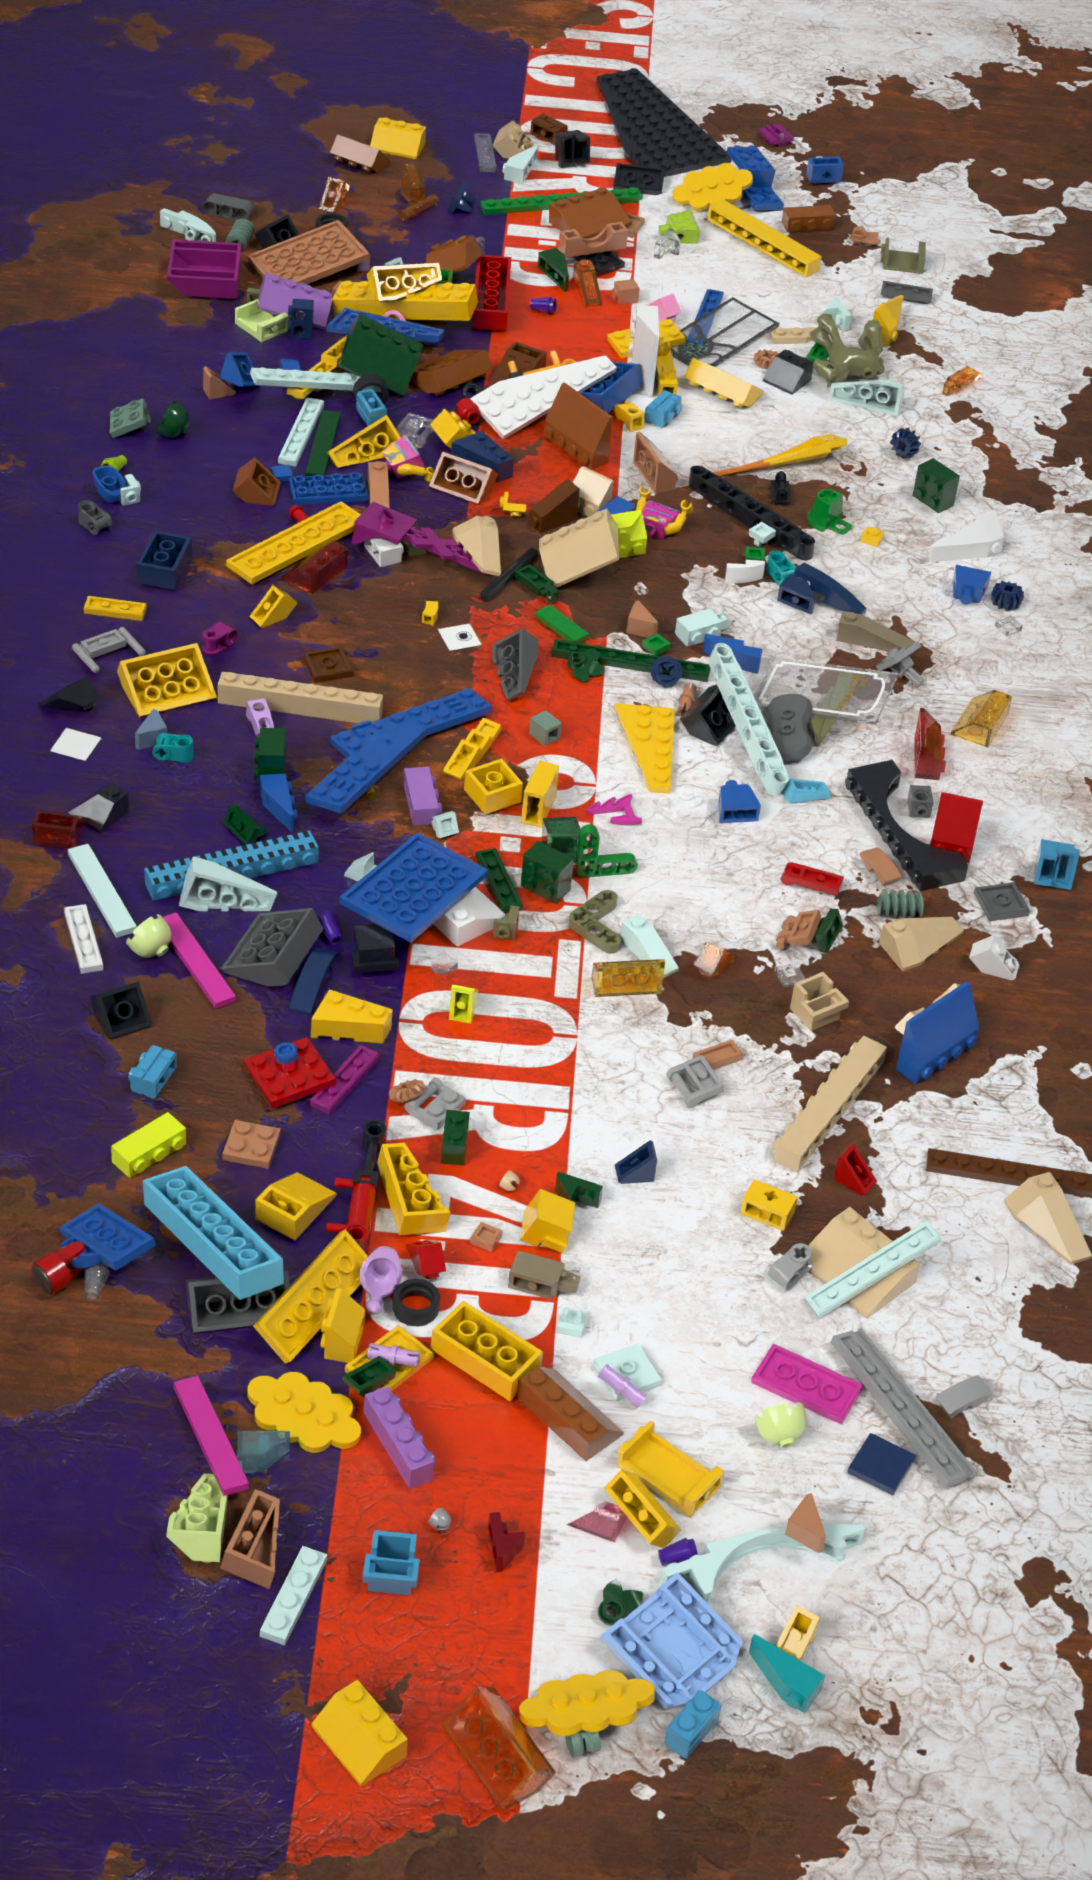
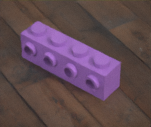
M388 1386L365 1394L364 1415L409 1490L433 1481V1471L436 1465L435 1457L424 1446L421 1433L416 1432L413 1428L410 1415L402 1410L399 1397L396 1394L393 1395Z

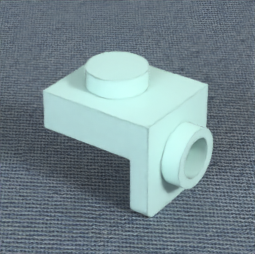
M132 474L125 475L126 484L124 488H121V504L123 506L140 502L141 492L139 481H136Z

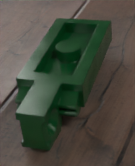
M529 564L514 572L516 579L541 597L545 596L552 603L559 600V590L556 589L554 581Z

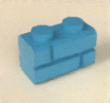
M373 389L357 392L356 409L367 426L387 415L386 407Z
M664 390L646 406L644 420L651 424L654 423V425L661 428L665 424L671 423L673 417L676 414L679 415L682 411L681 396L672 395L671 392Z
M152 1045L147 1052L141 1054L138 1066L131 1068L128 1075L130 1089L139 1094L143 1093L147 1097L156 1098L177 1068V1054Z
M698 1690L692 1697V1700L686 1704L668 1725L664 1741L666 1746L687 1759L719 1721V1713L722 1706L720 1702L704 1691Z

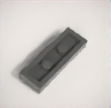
M883 281L881 295L888 298L902 295L904 296L903 300H913L920 303H931L933 293L932 288Z

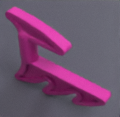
M632 794L623 796L617 801L616 797H612L601 806V802L598 801L587 809V815L624 811L626 815L611 817L610 823L642 824V818L636 817L631 807Z

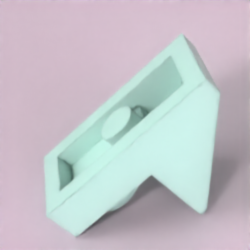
M835 297L827 306L825 314L832 315L833 321L843 331L850 330L852 315L839 299Z
M374 852L355 860L344 873V876L355 881L362 879L376 867L374 865Z

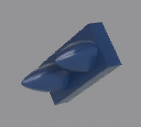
M464 182L461 183L447 209L451 213H454L455 209L463 212H473L468 203H474V200L465 191L468 185Z

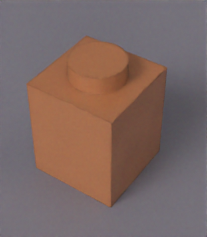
M634 279L615 281L612 297L618 305L638 303L640 288Z

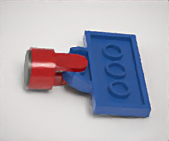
M98 1203L59 1228L61 1235L66 1238L61 1243L62 1249L56 1253L50 1252L34 1262L31 1270L38 1286L46 1294L54 1295L70 1285L75 1276L84 1268L103 1262L116 1271L126 1266L127 1263L138 1256L145 1254L156 1244L154 1237Z

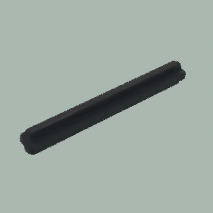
M530 547L480 592V599L485 602L491 599L514 578L515 571L527 566L538 556V550Z

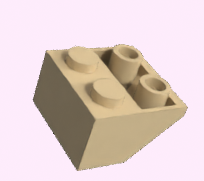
M512 120L498 131L492 146L503 158L509 159L532 148L534 144L532 139L522 131L521 126Z

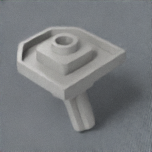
M919 641L899 650L893 648L886 653L887 657L876 665L877 670L880 672L889 667L900 678L906 676L915 686L919 687L924 682V678L912 668L914 663L909 656L921 647Z

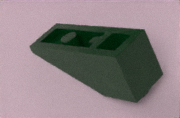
M557 248L539 252L537 267L563 291H568L569 274L565 255Z

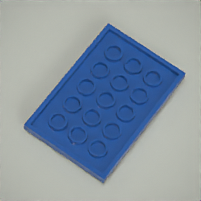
M417 832L342 894L339 898V904L411 943L483 881L488 875V869Z

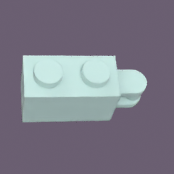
M706 609L677 618L675 634L689 647L704 642L705 634L721 636V630L727 629L731 622L722 612L714 613L711 609Z

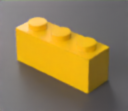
M621 1469L604 1487L649 1544L665 1548L681 1531V1528L635 1474Z

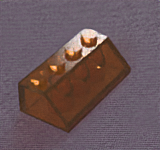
M476 1686L441 1724L502 1811L538 1793L556 1773L496 1688Z

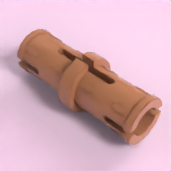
M686 683L683 693L679 697L680 704L677 714L680 717L682 712L685 713L695 702L694 695L697 687L693 683L691 689L689 688L690 683Z

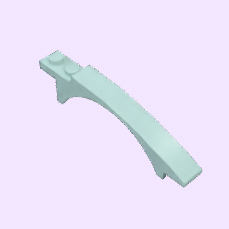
M822 1524L826 1540L823 1552L818 1554L836 1563L843 1561L844 1556L841 1551L862 1544L865 1532L864 1526L854 1524ZM787 1526L747 1532L705 1544L703 1555H694L689 1560L671 1563L662 1568L660 1585L664 1584L678 1572L710 1605L711 1595L717 1580L732 1563L754 1551L773 1547H792L815 1551L785 1535Z

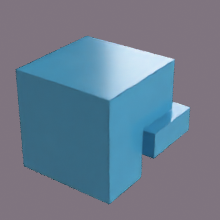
M1041 839L1034 870V884L1071 890L1080 849H1075L1073 844Z
M374 1530L371 1554H366L363 1571V1583H368V1591L411 1595V1588L417 1587L419 1559H415L417 1534Z

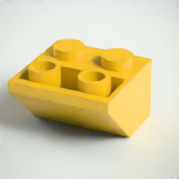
M444 409L430 425L445 445L451 448L452 441L476 433L474 430H470L472 426L463 419L461 421V418L454 411L450 413Z
M336 1288L334 1298H329L327 1312L329 1315L323 1318L321 1332L325 1333L322 1335L321 1348H325L324 1359L349 1363L356 1358L364 1329L365 1309L342 1289Z

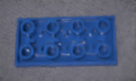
M354 472L342 475L335 473L325 476L314 475L289 478L294 505L369 501V494L362 473Z

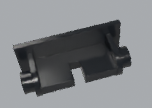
M779 471L775 475V480L770 481L772 503L790 504L789 481H786V473Z

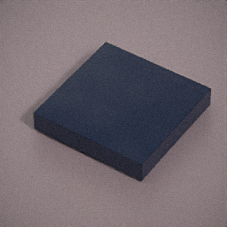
M870 1433L848 1467L847 1473L894 1496L914 1463L916 1455Z

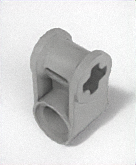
M803 1243L795 1244L770 1267L768 1271L769 1277L785 1290H791L812 1269L811 1249Z

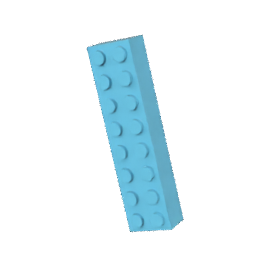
M187 1166L143 1180L144 1205L239 1300L284 1284L283 1259Z

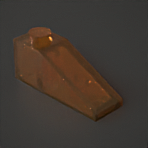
M591 260L574 261L573 281L585 307L602 306L596 271Z

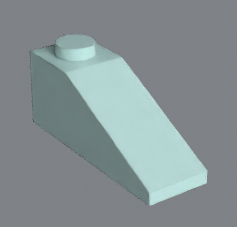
M538 146L510 157L507 163L503 165L504 180L523 184L537 162Z
M637 914L622 922L621 943L660 979L678 971L679 967L654 927L645 918Z

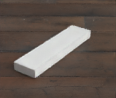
M86 904L64 907L65 918L81 974L103 970V962Z

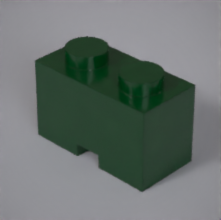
M446 1110L441 1163L464 1166L470 1112Z

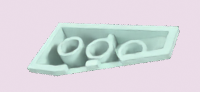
M888 380L832 383L829 400L898 416L905 389L904 384Z
M192 857L185 876L179 906L197 911H208V909H221V911H229V909L270 911L277 896V891L215 862Z

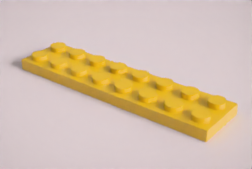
M339 502L227 559L226 566L249 583L254 584L354 532L356 527L354 521L361 514L343 502Z

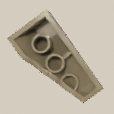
M842 611L836 641L884 651H890L893 648L899 650L916 643V641L863 615Z

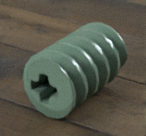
M247 219L236 220L225 243H241V251L245 250L255 231L253 223Z
M882 889L878 896V916H880L882 910L885 911L886 916L892 910L894 917H897L899 911L902 912L904 918L907 912H910L911 918H914L916 912H918L919 918L923 915L924 901L920 891H917L915 895L913 891H908L905 895L903 890H900L897 894L896 890L892 889L888 894L887 889Z

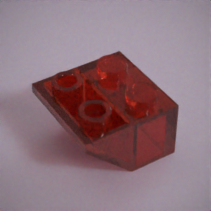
M37 810L32 823L33 844L64 848L77 847L86 820L85 816Z

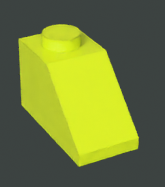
M452 984L449 1020L471 1024L477 1007L478 989Z

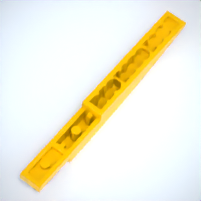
M347 335L321 354V361L309 371L342 373L345 369L338 365ZM287 387L286 394L296 399H303L313 390L320 392L322 389Z

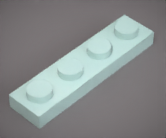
M302 1546L260 1629V1637L286 1645L327 1562V1554Z

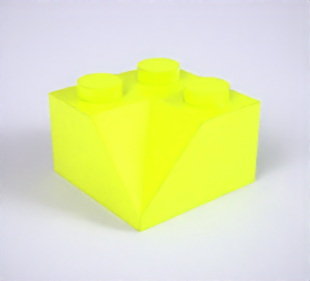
M636 510L612 514L611 516L618 525L619 558L646 554L647 534L642 511Z

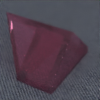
M604 1501L597 1505L594 1511L566 1525L615 1543L627 1516L618 1505Z

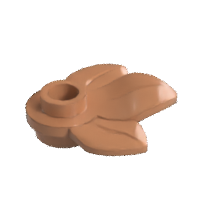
M863 226L855 227L850 235V239L855 244L866 243L876 245L881 243V240L878 239L879 232H867Z

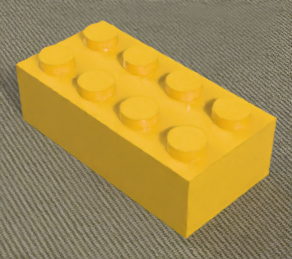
M464 1300L432 1330L431 1350L509 1401L518 1394L519 1379L537 1366L542 1365L543 1351Z

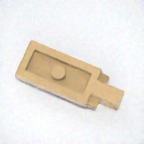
M778 327L770 329L769 335L773 344H806V341H813L810 335L816 328Z

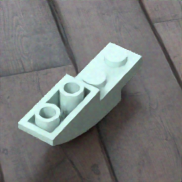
M165 208L160 211V226L184 234L185 239L189 241L216 242L215 231L198 217L185 211L176 213Z

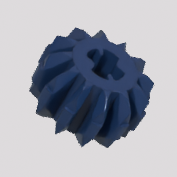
M902 427L893 433L890 444L893 445L891 450L896 451V456L900 454L902 459L906 457L912 458L914 454L919 452V447L922 443L918 441L920 436L915 435L916 430L911 432L909 427L905 429Z
M1001 581L995 584L991 592V600L993 605L998 606V609L1003 608L1005 611L1007 609L1014 611L1015 608L1020 607L1024 599V591H1022L1021 586H1017V583Z

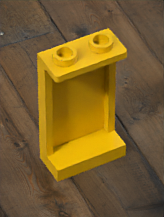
M649 1421L644 1427L640 1426L629 1442L625 1441L621 1444L617 1452L619 1455L617 1466L622 1470L635 1474L647 1488L691 1518L722 1487L725 1471L717 1465L709 1471L654 1432L655 1423Z

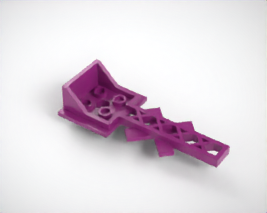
M372 502L354 521L356 527L351 544L355 545L376 536L396 545L403 540L412 544L415 548H422L439 555L442 559H449L485 574L473 563L472 555L465 553L462 548L463 545L457 544L455 539H440L431 528L420 527V530L414 529L413 526L417 523V519L381 504Z

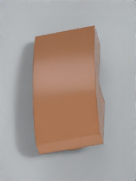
M878 847L859 853L868 872L874 870L882 886L899 881L902 878L901 873L892 860Z

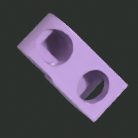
M265 698L247 701L246 716L248 721L252 723L255 735L260 736V727L274 728L272 715ZM257 705L262 706L261 710L255 711L253 707Z

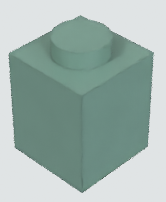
M545 710L530 718L529 734L542 745L547 746L560 739L562 723Z

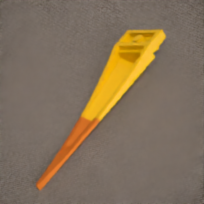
M834 434L814 436L797 446L768 458L712 473L718 476H726L824 459L831 453V450H840L841 446H847V438Z

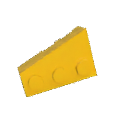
M329 990L311 1019V1038L318 1039V1036H331L332 1040H340V1037L354 1038V1041L383 1043L392 1028V1009Z

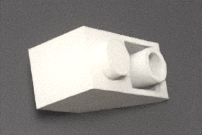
M995 935L973 943L969 958L982 973L1008 980L1016 978L1019 968L1018 961L1008 952L1005 945Z

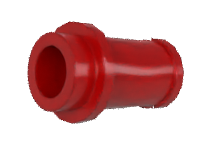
M294 505L289 510L290 517L298 523L309 518L303 512L301 506Z

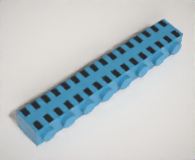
M309 830L195 857L215 862L250 879L318 863L319 847ZM192 857L145 868V885L153 901L181 895Z

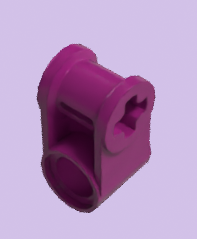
M217 622L202 634L204 639L203 653L208 656L218 655L228 646L235 643L238 631L222 622Z

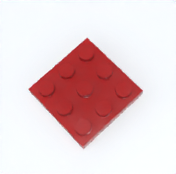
M308 1037L291 1042L297 1047L298 1053L297 1060L291 1064L278 1063L275 1060L274 1049L244 1059L246 1070L272 1109L336 1085L335 1077Z

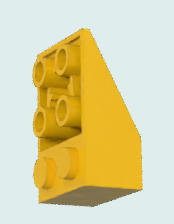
M297 1172L270 1184L255 1200V1219L296 1240L337 1196V1193Z

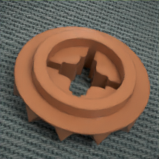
M766 349L763 351L758 350L754 354V362L763 368H769L778 352Z
M407 1080L394 1086L389 1091L390 1099L400 1103L409 1102L420 1097L426 1090V1087L421 1080Z

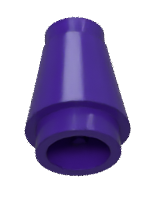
M552 297L532 298L530 308L548 314L555 313L557 300Z
M332 911L322 913L318 917L323 927L322 932L332 945L342 942L343 937L338 916Z
M685 1537L658 1550L661 1565L664 1566L689 1560L694 1555H698L694 1539L687 1540Z

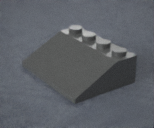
M313 908L259 913L222 966L221 971L265 986L287 985L323 930Z

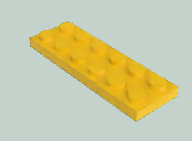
M346 1229L341 1231L253 1326L285 1364L291 1362L322 1327L323 1318L329 1315L327 1312L329 1298H334L336 1288L342 1289L350 1296L361 1284L359 1277L360 1269L368 1256Z

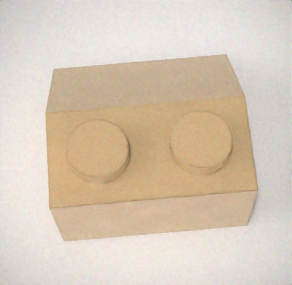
M582 466L573 481L580 488L578 512L589 517L611 501L614 480Z

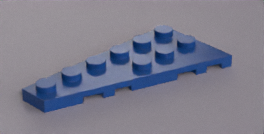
M344 308L327 325V332L348 334L350 324L360 313L413 340L437 343L444 337L445 331L350 308Z

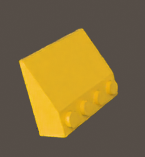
M198 643L120 661L117 669L122 687L139 718L148 716L153 709L161 713L217 699Z

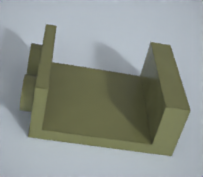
M886 238L885 244L881 246L880 262L883 263V269L923 274L926 242L919 241L917 253L889 250V238Z

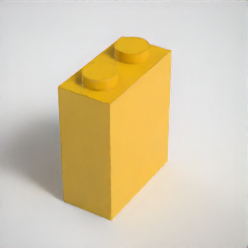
M539 760L524 790L521 823L539 828L542 827L556 799L559 765Z

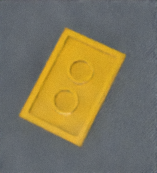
M397 1325L374 1344L388 1347L397 1345L399 1349L420 1351V1362H417L419 1366L415 1368L402 1364L391 1365L396 1370L395 1378L381 1385L376 1390L388 1386L392 1392L434 1359V1353L400 1325ZM368 1348L345 1365L346 1373L371 1361L367 1358Z

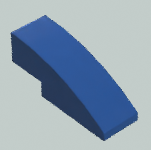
M705 634L704 653L710 656L717 643L727 644L731 648L741 670L758 674L763 649L744 646V640Z

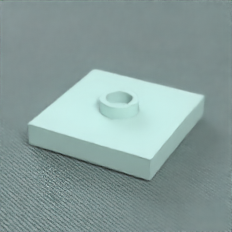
M639 1343L594 1359L593 1365L598 1373L608 1364L624 1378L627 1376L630 1379L629 1382L642 1392L661 1385L662 1380ZM605 1382L616 1401L625 1398L621 1394H615V1390Z

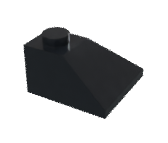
M88 676L64 687L38 704L44 708L77 711L83 708L85 711L95 705L93 701L100 698Z
M109 784L96 790L70 810L68 816L102 833L129 812L128 792L114 784Z
M139 981L89 996L96 1019L108 1039L152 1025Z

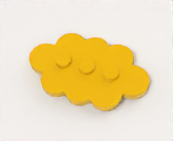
M730 163L720 164L717 168L707 166L700 172L691 171L687 173L683 178L684 184L677 186L673 190V200L679 205L689 204L695 211H704L709 205L721 199L729 203H735L741 199L742 190L752 185L753 176L748 170H736L734 165Z
M288 1372L279 1377L278 1380L269 1376H259L251 1380L248 1385V1399L256 1406L255 1421L257 1425L268 1431L276 1430L277 1436L284 1442H298L305 1451L320 1453L325 1451L330 1445L340 1449L354 1447L361 1438V1427L355 1419L351 1418L353 1415L351 1400L342 1394H332L329 1386L325 1383H309L307 1377L302 1373Z
M604 1670L594 1676L576 1674L566 1681L550 1680L539 1686L538 1696L528 1698L520 1704V1720L530 1727L547 1726L550 1732L559 1736H571L580 1730L599 1732L608 1727L609 1724L625 1726L636 1720L638 1716L637 1709L648 1707L654 1702L655 1688L648 1680L640 1678L627 1680L624 1674L614 1670Z

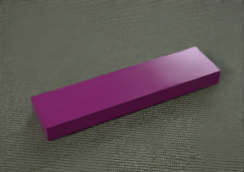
M360 1045L333 1074L336 1079V1085L317 1092L310 1099V1106L330 1115L380 1060V1053Z

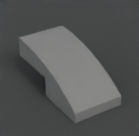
M977 1375L951 1386L935 1397L940 1406L952 1419L969 1406L972 1409L976 1408L992 1397L993 1393L980 1376Z

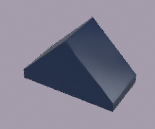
M649 1140L614 1164L620 1184L654 1182L657 1156L653 1141Z

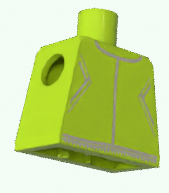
M692 210L670 214L667 216L666 224L659 225V234H668L672 243L697 244L699 241L700 228Z

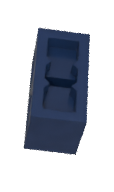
M293 299L292 305L288 306V316H291V321L288 320V331H291V338L312 340L314 300Z

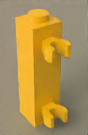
M660 342L658 344L655 384L658 395L664 390L671 392L672 395H677L678 382L670 342H667V346L664 348L661 347Z

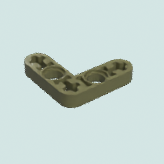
M603 890L573 910L569 915L568 925L573 931L602 951L613 954L620 950L621 938L598 920L616 908L618 896L612 890ZM588 909H597L598 912H590ZM590 930H598L600 933H598V934H593V933H590L589 931H590Z

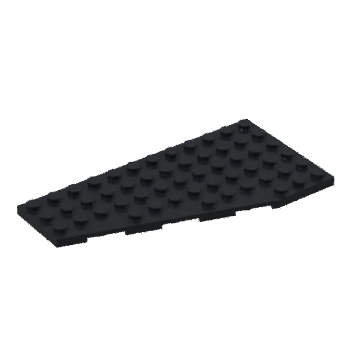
M637 68L597 76L596 83L604 98L608 115L612 119L617 139L623 148L624 157L632 165L665 169L664 177L703 169L707 166L713 167L723 163H731L732 159L726 151Z

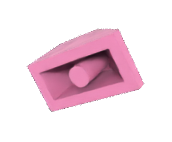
M674 293L659 298L647 305L658 306L659 322L665 319L673 321L676 319V315L681 313Z

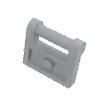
M703 1055L674 1066L666 1073L668 1079L675 1083L685 1098L684 1102L688 1108H693L699 1102L724 1092V1085ZM686 1074L696 1088V1092L692 1093L681 1075Z
M433 1078L422 1095L407 1102L404 1107L410 1115L438 1130L445 1124L446 1110L459 1111L466 1104V1098L443 1085L439 1078ZM434 1093L438 1094V1096L428 1106H426L424 1109L420 1108V1106Z

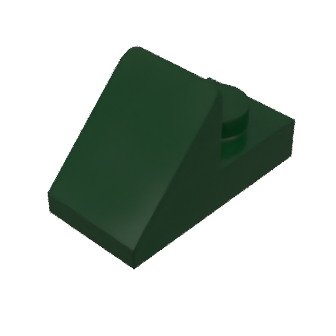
M558 1171L555 1191L558 1196L570 1201H577L598 1208L602 1199L603 1186Z
M378 1356L343 1375L342 1380L365 1398V1394L375 1391L381 1385L394 1379L396 1370Z

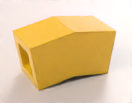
M426 601V608L422 613V623L433 626L438 618V601Z

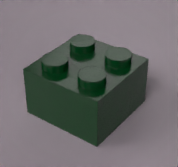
M932 458L918 465L912 496L937 513H941L954 506L960 475Z
M260 727V736L255 738V748L259 750L255 749L254 762L258 764L254 768V778H258V787H260V775L284 773L285 728Z
M537 841L523 854L521 887L557 904L571 890L574 858Z

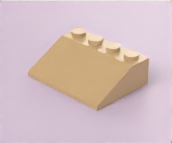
M608 509L595 512L585 519H580L574 524L562 527L558 531L547 534L539 539V551L545 574L554 581L555 587L557 588L619 560L618 525Z
M849 1207L834 1217L808 1245L811 1249V1259L813 1262L810 1272L826 1284L893 1241ZM913 1259L854 1296L847 1303L865 1318H869L916 1283L920 1263Z

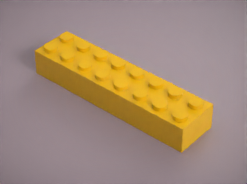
M344 281L340 283L332 298L335 317L344 308H350L384 316L390 310L399 311L406 320L470 321L478 300L475 284H452L448 282L432 284L395 301L378 302L370 292L367 281ZM390 314L388 316L390 318L399 319V317L394 314Z

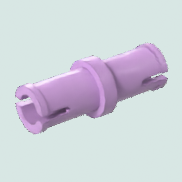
M370 1343L367 1358L371 1360L380 1356L386 1362H389V1365L402 1364L418 1368L419 1363L417 1362H420L421 1353L420 1351L399 1349L397 1345L388 1347Z
M608 1364L603 1367L597 1376L615 1390V1394H621L634 1404L636 1408L647 1397V1394H644L629 1382L630 1379L627 1376L624 1378Z

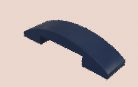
M317 947L312 951L295 987L289 1007L290 1011L307 1015L312 1014L318 1001L319 990L328 970L332 969L338 952Z

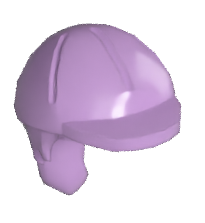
M381 1246L375 1249L366 1258L360 1269V1283L370 1298L365 1303V1307L373 1315L382 1313L381 1300L394 1292L402 1278L398 1253L388 1246Z

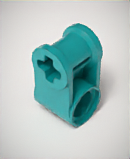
M772 551L768 556L766 572L780 585L790 574L794 575L795 568L797 567L790 562L783 552Z
M161 733L157 736V745L154 746L152 751L156 759L179 761L182 763L193 760L194 748L191 736Z

